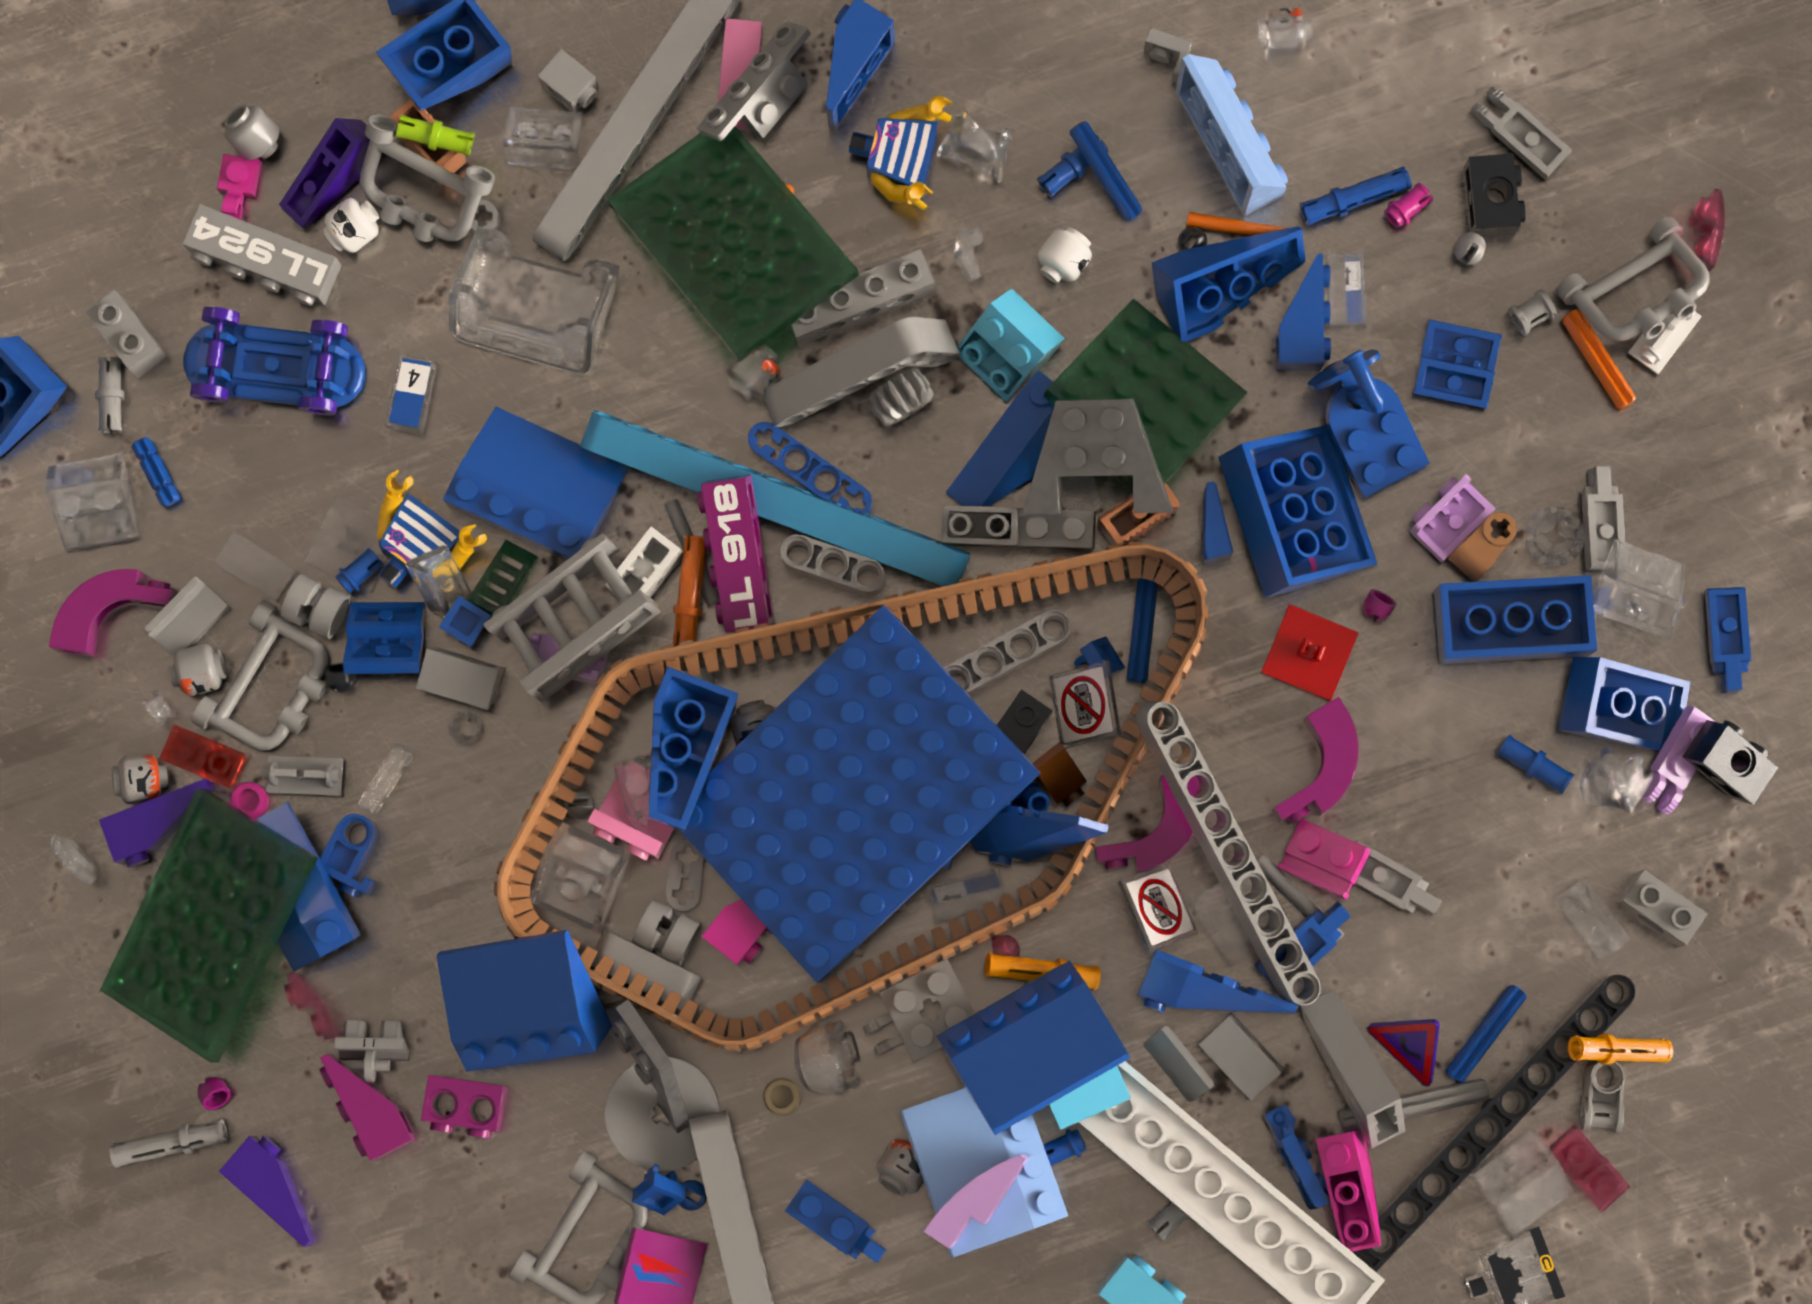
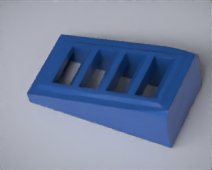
M1214 481L1206 483L1203 492L1201 556L1203 565L1230 559L1233 554V547L1217 484Z

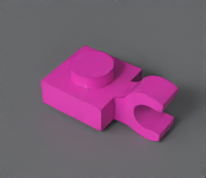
M223 154L217 184L218 192L226 194L222 203V213L241 220L244 198H256L262 167L260 159L246 160L242 156Z

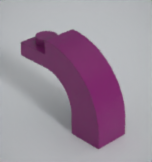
M117 569L96 575L77 587L62 604L53 623L49 647L57 652L95 657L100 628L113 611L130 604L164 608L178 593L171 590V584L166 582L148 580V585L145 586L147 575L137 569Z
M1340 697L1309 714L1303 720L1319 746L1321 754L1320 769L1311 785L1272 809L1279 823L1288 818L1290 823L1293 824L1310 813L1307 807L1312 804L1317 814L1321 816L1339 801L1354 777L1359 752L1358 736L1353 720Z
M1163 775L1159 778L1163 813L1158 827L1148 836L1136 841L1095 847L1096 865L1105 863L1106 870L1128 867L1127 860L1134 859L1136 874L1146 872L1166 863L1189 840L1193 831ZM1196 776L1190 778L1187 783V789L1191 796L1195 795L1199 790V781Z

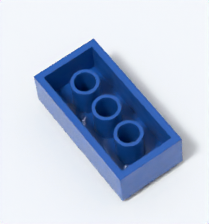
M1591 575L1439 584L1434 590L1439 665L1573 656L1583 657L1590 656L1597 651Z

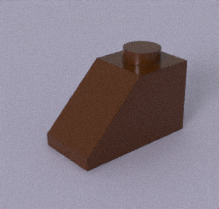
M1061 742L1057 743L1032 763L1041 772L1034 779L1035 782L1039 784V787L1056 808L1062 803L1068 808L1085 794L1081 788L1086 785L1087 780Z

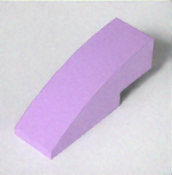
M1021 1153L975 1177L955 1193L937 1212L923 1232L950 1249L956 1244L972 1217L981 1224H986L1028 1161L1029 1156Z

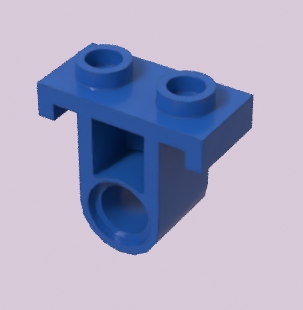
M349 814L342 818L320 857L328 875L341 881L338 888L356 898L359 897L361 892L371 896L378 882L367 877L364 878L362 883L358 881L379 840V829L376 824L363 815ZM357 824H363L366 828L365 839L359 844L351 843L349 839L351 828Z

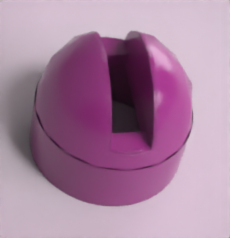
M1375 589L1370 590L1363 603L1365 615L1369 618L1372 614H1375L1374 621L1376 622L1386 620L1396 607V602L1390 596Z
M218 1077L205 1078V1083H200L197 1089L198 1099L206 1110L221 1108L231 1097V1092L226 1083Z

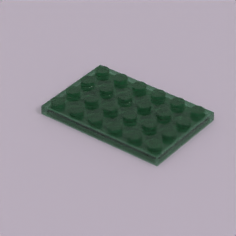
M736 126L732 128L722 141L699 133L607 199L613 211L738 362L742 361L859 276L858 269Z
M197 788L100 991L207 1061L219 1063L318 857L210 791Z

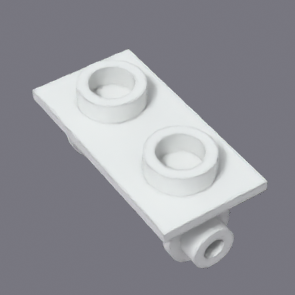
M1696 311L1684 320H1679L1674 314L1662 320L1665 327L1657 337L1647 339L1641 334L1628 354L1658 375L1702 316Z

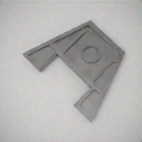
M1133 398L1057 400L1055 402L1022 515L1061 514V477L1133 475L1134 513L1174 512Z
M629 999L603 1005L612 1024V1028L608 1033L624 1054L631 1053L637 1062L634 1068L641 1081L645 1085L651 1083L657 1091V1104L677 1134L690 1126L672 1062Z

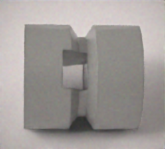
M300 574L292 583L284 599L281 617L299 626L308 623L310 631L331 639L337 633L346 616L350 604V596L332 587L323 590L321 582Z
M653 899L639 922L632 943L649 952L658 949L660 950L661 958L681 966L698 935L702 923L683 913L676 917L671 907ZM661 928L668 929L665 936L660 934Z

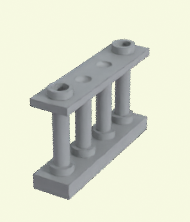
M603 533L598 537L587 540L582 545L581 550L509 605L497 609L493 613L492 618L483 624L487 631L500 640L507 636L509 637L530 669L528 675L520 680V683L528 694L540 702L545 701L661 612L654 600L643 591L639 590L636 593L630 591L609 559L620 549ZM596 568L619 600L618 607L606 616L601 615L579 582ZM566 591L569 592L590 624L588 629L576 639L571 638L550 603ZM537 613L560 647L558 652L545 662H542L520 628L521 625Z

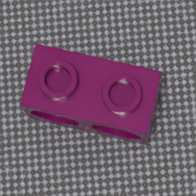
M428 1075L421 1121L431 1122L430 1130L452 1133L453 1126L468 1128L467 1135L490 1138L491 1131L501 1132L508 1086ZM444 1093L451 1095L455 1103L453 1111L446 1116L440 1114L436 1107L437 1099ZM481 1099L488 1100L492 1106V1114L485 1121L478 1120L474 1115V1106Z

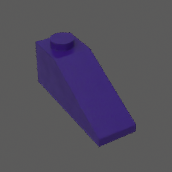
M335 118L279 203V206L302 228L310 226L360 178V171L370 139L365 135L367 125L362 120Z
M202 779L100 819L99 822L113 861L122 865L127 864L128 868L149 861L148 855L159 851L215 790L213 782Z
M265 1135L261 1139L257 1136H249L219 1172L303 1247L311 1246L316 1239L287 1165L278 1155L281 1149Z

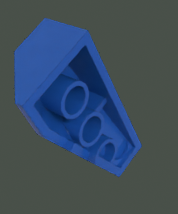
M1297 226L1190 248L1152 262L1156 296L1178 341L1183 344L1216 330L1224 324L1222 319L1237 307L1242 310L1251 303L1249 298L1264 286L1272 287L1304 263L1306 260L1302 228Z
M1038 370L1004 412L946 491V495L961 506L991 507L1011 494L1013 490L1032 479L1055 402L1057 400L1074 399Z
M667 667L654 699L648 819L685 832L734 714L739 693Z
M289 802L255 819L254 825L275 939L293 972L356 939L361 936V933Z
M1009 805L971 839L975 851L990 855L989 862L1011 866L1012 860L1029 862L1106 834L1109 825L1079 816L1042 810L1037 812Z
M1155 950L1152 953L1137 996L1144 998L1143 1006L1164 1013L1165 1008L1168 1007L1181 1010L1293 1014L1296 1013L1298 1007L1294 1003L1259 989L1240 986L1241 983L1229 977L1215 973H1205L1204 967L1159 950Z

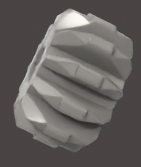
M911 368L897 374L877 387L876 390L871 392L868 401L877 419L879 418L883 425L891 426L923 408L931 401L934 393L926 376L922 375L918 368Z

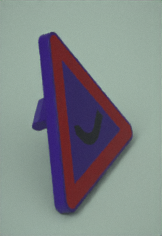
M1435 1019L1371 1023L1368 1027V1032L1424 1086L1431 1085L1434 1076L1439 1022Z

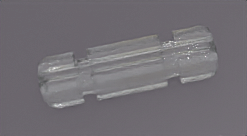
M396 744L393 746L388 754V757H390L389 761L382 763L368 786L371 788L368 793L365 791L358 802L361 808L371 814L376 815L384 804L382 802L383 797L388 798L403 774L400 770L403 766L407 767L413 758V754L401 745Z

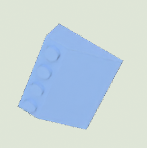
M1189 54L1182 58L1176 92L1245 217L1283 198L1286 190L1285 184L1288 183L1287 176L1279 163L1274 165L1268 155L1271 149L1265 135L1261 131L1256 133L1251 123L1253 115L1245 100L1239 101L1233 90L1236 88V84L1230 71L1227 68L1222 70L1215 59Z
M966 1088L899 1111L935 1214L955 1193L975 1177L1021 1153L1029 1156L1028 1161L990 1220L983 1225L972 1217L956 1244L952 1248H948L951 1258L1068 1216L1032 1114L994 1135Z

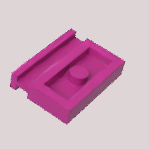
M1301 818L1285 850L1286 854L1282 862H1279L1277 868L1347 900L1349 897L1348 892L1352 884H1355L1371 851L1359 843Z

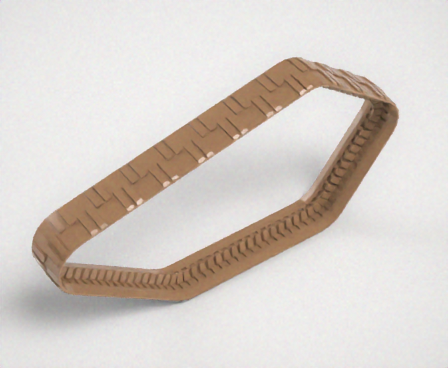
M1142 541L1129 542L1126 546H1122L1120 543L1108 546L1106 550L1068 559L1065 556L1053 558L1051 563H1047V560L1035 562L1032 567L993 576H991V573L977 575L975 580L972 577L959 579L957 584L917 592L916 589L903 592V596L899 597L898 594L884 596L885 600L845 609H842V606L830 608L827 613L821 610L812 612L809 617L769 626L767 623L754 625V629L751 630L749 627L736 629V633L698 642L687 640L679 642L680 646L669 644L660 646L661 650L640 654L625 659L623 662L620 659L610 666L611 670L607 674L603 673L597 680V687L579 721L570 728L567 734L568 741H563L558 751L560 756L540 793L536 792L530 803L532 805L531 810H526L521 820L524 823L504 861L500 860L496 871V874L499 876L497 878L498 881H494V895L499 902L502 919L508 924L506 928L515 939L545 934L550 925L540 919L533 908L531 898H526L530 897V885L534 874L521 867L524 866L536 871L541 861L529 854L530 850L533 849L545 854L550 846L549 843L538 837L539 833L542 832L551 837H554L559 827L548 821L547 818L549 815L562 821L565 818L568 810L556 803L558 798L572 804L577 793L565 786L566 783L569 782L581 787L586 778L574 769L575 766L578 765L588 770L591 769L595 760L583 753L586 748L599 754L604 743L593 737V733L597 732L608 737L613 726L601 719L602 716L605 715L617 720L622 711L610 703V701L614 699L625 706L631 696L638 693L641 689L653 686L651 675L655 685L661 684L665 674L664 668L670 667L682 672L681 665L686 664L689 675L699 676L701 675L700 660H704L708 673L719 671L718 656H723L726 669L738 667L736 652L741 651L745 665L756 663L755 648L758 647L764 661L775 659L773 644L776 643L779 645L782 657L793 655L791 640L794 639L797 640L800 652L802 653L812 650L811 635H815L819 648L830 646L829 631L834 632L837 644H842L848 639L847 627H852L853 633H855L883 605L887 606L902 623V615L907 614L910 626L913 628L922 626L920 611L923 610L926 611L929 623L931 624L941 621L939 607L944 606L949 620L959 617L957 604L959 602L963 603L966 615L978 613L977 598H981L984 610L989 611L996 609L994 594H999L1003 607L1014 605L1013 590L1018 591L1021 602L1025 603L1033 601L1031 586L1036 585L1039 597L1042 599L1051 597L1050 582L1054 581L1058 595L1070 592L1068 582L1070 577L1073 578L1078 591L1088 588L1086 575L1088 573H1091L1096 587L1107 584L1106 569L1110 570L1113 582L1125 580L1123 566H1128L1130 579H1141L1142 565H1144L1142 579L1153 581L1164 587L1171 596L1175 607L1191 604L1188 607L1175 609L1176 621H1193V624L1175 622L1172 633L1188 639L1189 643L1171 637L1166 645L1169 650L1180 656L1181 659L1179 660L1162 653L1157 662L1158 665L1172 675L1169 676L1153 669L1148 678L1150 682L1162 689L1163 692L1161 693L1144 686L1139 695L1146 702L1163 701L1172 704V699L1175 698L1182 685L1179 682L1180 679L1183 678L1185 680L1205 639L1207 629L1204 628V625L1209 619L1208 605L1205 606L1207 594L1205 584L1202 579H1198V571L1189 561L1186 563L1167 549L1142 544ZM1157 568H1158L1159 571H1158V573H1157V575H1156V577H1155V579H1154L1156 570H1157ZM635 677H637L640 687L636 682ZM624 686V688L630 693V695L621 687ZM1135 703L1130 712L1135 717L1141 704ZM1159 708L1152 714V723L1155 728H1159L1164 719V714ZM1126 719L1121 730L1133 737L1136 742L1120 736L1116 737L1112 746L1126 755L1127 759L1108 752L1103 763L1116 771L1118 775L1116 776L1099 769L1094 780L1109 789V792L1090 786L1085 796L1098 804L1100 809L1081 802L1076 813L1083 818L1107 824L1110 816L1107 814L1109 811L1113 812L1116 808L1120 795H1123L1137 769L1136 765L1140 763L1146 752L1144 746L1147 743L1137 723ZM1100 836L1064 848L1063 850L1072 855L1073 859L1054 852L1049 863L1062 871L1064 875L1061 876L1046 867L1039 876L1053 888L1052 890L1039 877L1029 883L1038 899H1035L1026 884L1016 889L1022 903L1021 907L1017 906L1010 893L999 897L1005 915L1001 916L995 904L991 901L982 906L988 923L984 924L974 909L965 914L971 931L966 932L957 917L948 922L953 940L949 941L941 926L930 931L936 948L932 949L926 937L922 934L913 939L919 956L915 957L905 942L896 947L902 964L897 965L890 951L884 952L879 955L884 973L880 974L872 959L861 963L867 981L863 982L855 967L844 972L850 989L845 990L837 975L827 980L832 998H828L822 986L818 984L809 988L815 1003L813 1007L810 1006L805 995L801 992L792 997L798 1012L796 1015L792 1013L785 1000L775 1005L781 1021L779 1023H776L769 1009L757 1013L763 1028L761 1032L758 1030L753 1015L742 1018L744 1037H742L741 1019L718 1015L709 1032L716 1013L705 1008L694 1024L692 1021L699 1004L688 999L677 1015L675 1012L682 997L680 994L671 991L660 1006L658 1004L665 989L663 985L654 982L645 997L641 995L648 980L644 975L637 973L629 987L626 988L625 984L631 972L630 968L621 964L612 978L609 979L608 976L615 960L604 955L593 971L591 968L598 951L589 946L586 947L580 958L594 987L600 990L602 988L603 992L615 998L621 996L623 997L622 1000L629 999L634 1008L640 1006L639 1010L654 1017V1019L666 1025L670 1022L671 1028L683 1034L687 1031L691 1033L689 1037L700 1043L707 1042V1046L719 1050L724 1047L726 1051L741 1052V1048L753 1050L763 1047L762 1043L767 1041L772 1044L784 1038V1033L791 1035L801 1030V1025L806 1027L817 1022L816 1018L819 1016L825 1018L835 1013L834 1009L839 1008L841 1011L851 1006V1001L855 999L857 1002L870 997L869 992L873 991L875 994L885 989V985L888 983L894 985L904 980L903 976L905 975L911 977L921 972V967L925 966L927 969L937 964V960L940 958L944 961L956 955L955 951L960 950V952L973 947L972 943L974 942L978 945L990 939V934L993 933L994 936H997L1007 931V926L1011 925L1013 928L1025 922L1026 917L1031 919L1042 914V910L1047 912L1058 904L1057 899L1060 897L1064 898L1073 885L1070 883L1073 877L1078 878L1084 867L1082 861H1087ZM516 882H520V883H524V884H529V885L516 884ZM572 938V941L578 951L581 942ZM728 1021H729L728 1033H727V1037H725V1033H726V1029H727V1025H728Z

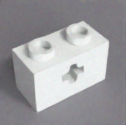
M651 526L618 567L617 571L632 593L641 590L651 598L681 561L683 553L678 546ZM606 583L605 587L607 588V590L613 596H615L609 585Z

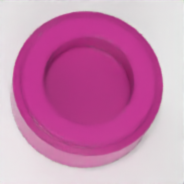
M243 782L237 785L231 792L230 807L238 817L245 820H255L263 816L268 810L269 795L261 785L254 782Z

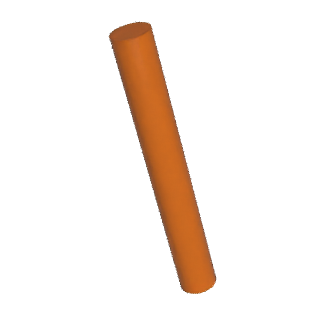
M1194 212L1188 213L1186 224L1187 227L1194 226L1200 229L1242 236H1253L1287 229L1285 227Z

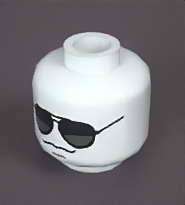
M348 198L325 215L326 226L323 228V232L338 251L346 250L354 253L377 237L379 231L376 221L380 217L376 209L368 201L361 203L355 198Z
M1067 227L1065 230H1054L1037 253V258L1043 266L1040 272L1056 284L1060 280L1074 282L1092 259V253L1089 248L1091 245L1090 241L1079 231L1071 227Z

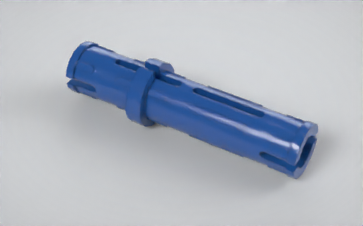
M1402 166L1391 172L1375 176L1342 189L1335 187L1330 189L1328 194L1301 202V215L1308 226L1335 215L1342 217L1347 215L1349 210L1411 189V179L1408 171Z

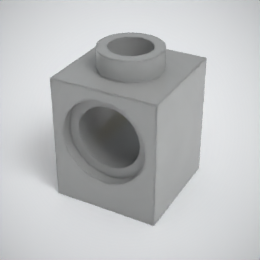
M563 49L558 51L538 75L541 86L573 113H576L581 106L586 108L590 105L598 92L596 90L598 83L595 75Z

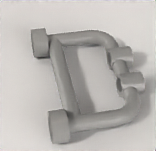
M378 114L370 116L365 129V135L370 139L360 171L359 182L365 196L375 205L382 208L381 219L391 225H398L402 222V219L414 225L413 236L423 242L432 241L434 236L446 241H458L465 237L471 229L481 196L490 194L495 181L494 174L484 167L470 166L466 169L464 178L393 142L398 127L393 119ZM384 153L464 195L465 199L456 225L447 226L439 222V217L430 211H418L407 205V200L397 194L388 195L379 190L375 185L374 177L381 154Z
M1669 216L1658 221L1650 231V237L1657 244L1656 246L1590 286L1580 274H1571L1559 283L1556 293L1566 305L1576 304L1596 330L1605 338L1622 341L1642 333L1647 339H1653L1664 330L1665 324L1662 322L1663 319L1674 314L1679 320H1684L1693 314L1696 310V304L1693 301L1705 293L1710 281L1709 272L1704 263L1681 238L1683 228L1674 217ZM1674 252L1694 276V282L1684 290L1682 288L1675 289L1666 297L1664 302L1653 309L1650 307L1642 309L1635 315L1633 321L1623 326L1613 325L1593 302L1603 294Z
M262 600L249 621V626L260 631L261 635L221 702L217 703L205 696L191 717V722L205 730L209 725H212L248 747L259 751L270 750L279 746L289 732L297 735L308 718V715L302 712L309 699L316 703L327 687V683L321 680L328 664L324 645L314 636L277 616L278 607L266 600ZM280 634L308 650L313 657V663L300 680L291 701L281 712L273 731L268 735L261 736L233 721L229 716L276 637Z
M583 1151L568 1176L581 1186L541 1254L536 1258L524 1251L509 1275V1278L521 1285L527 1279L567 1304H596L603 1298L609 1288L616 1292L631 1228L644 1229L648 1220V1208L632 1202L633 1189L595 1167L594 1164L597 1158ZM599 1186L630 1205L633 1210V1218L593 1286L586 1292H579L547 1272Z

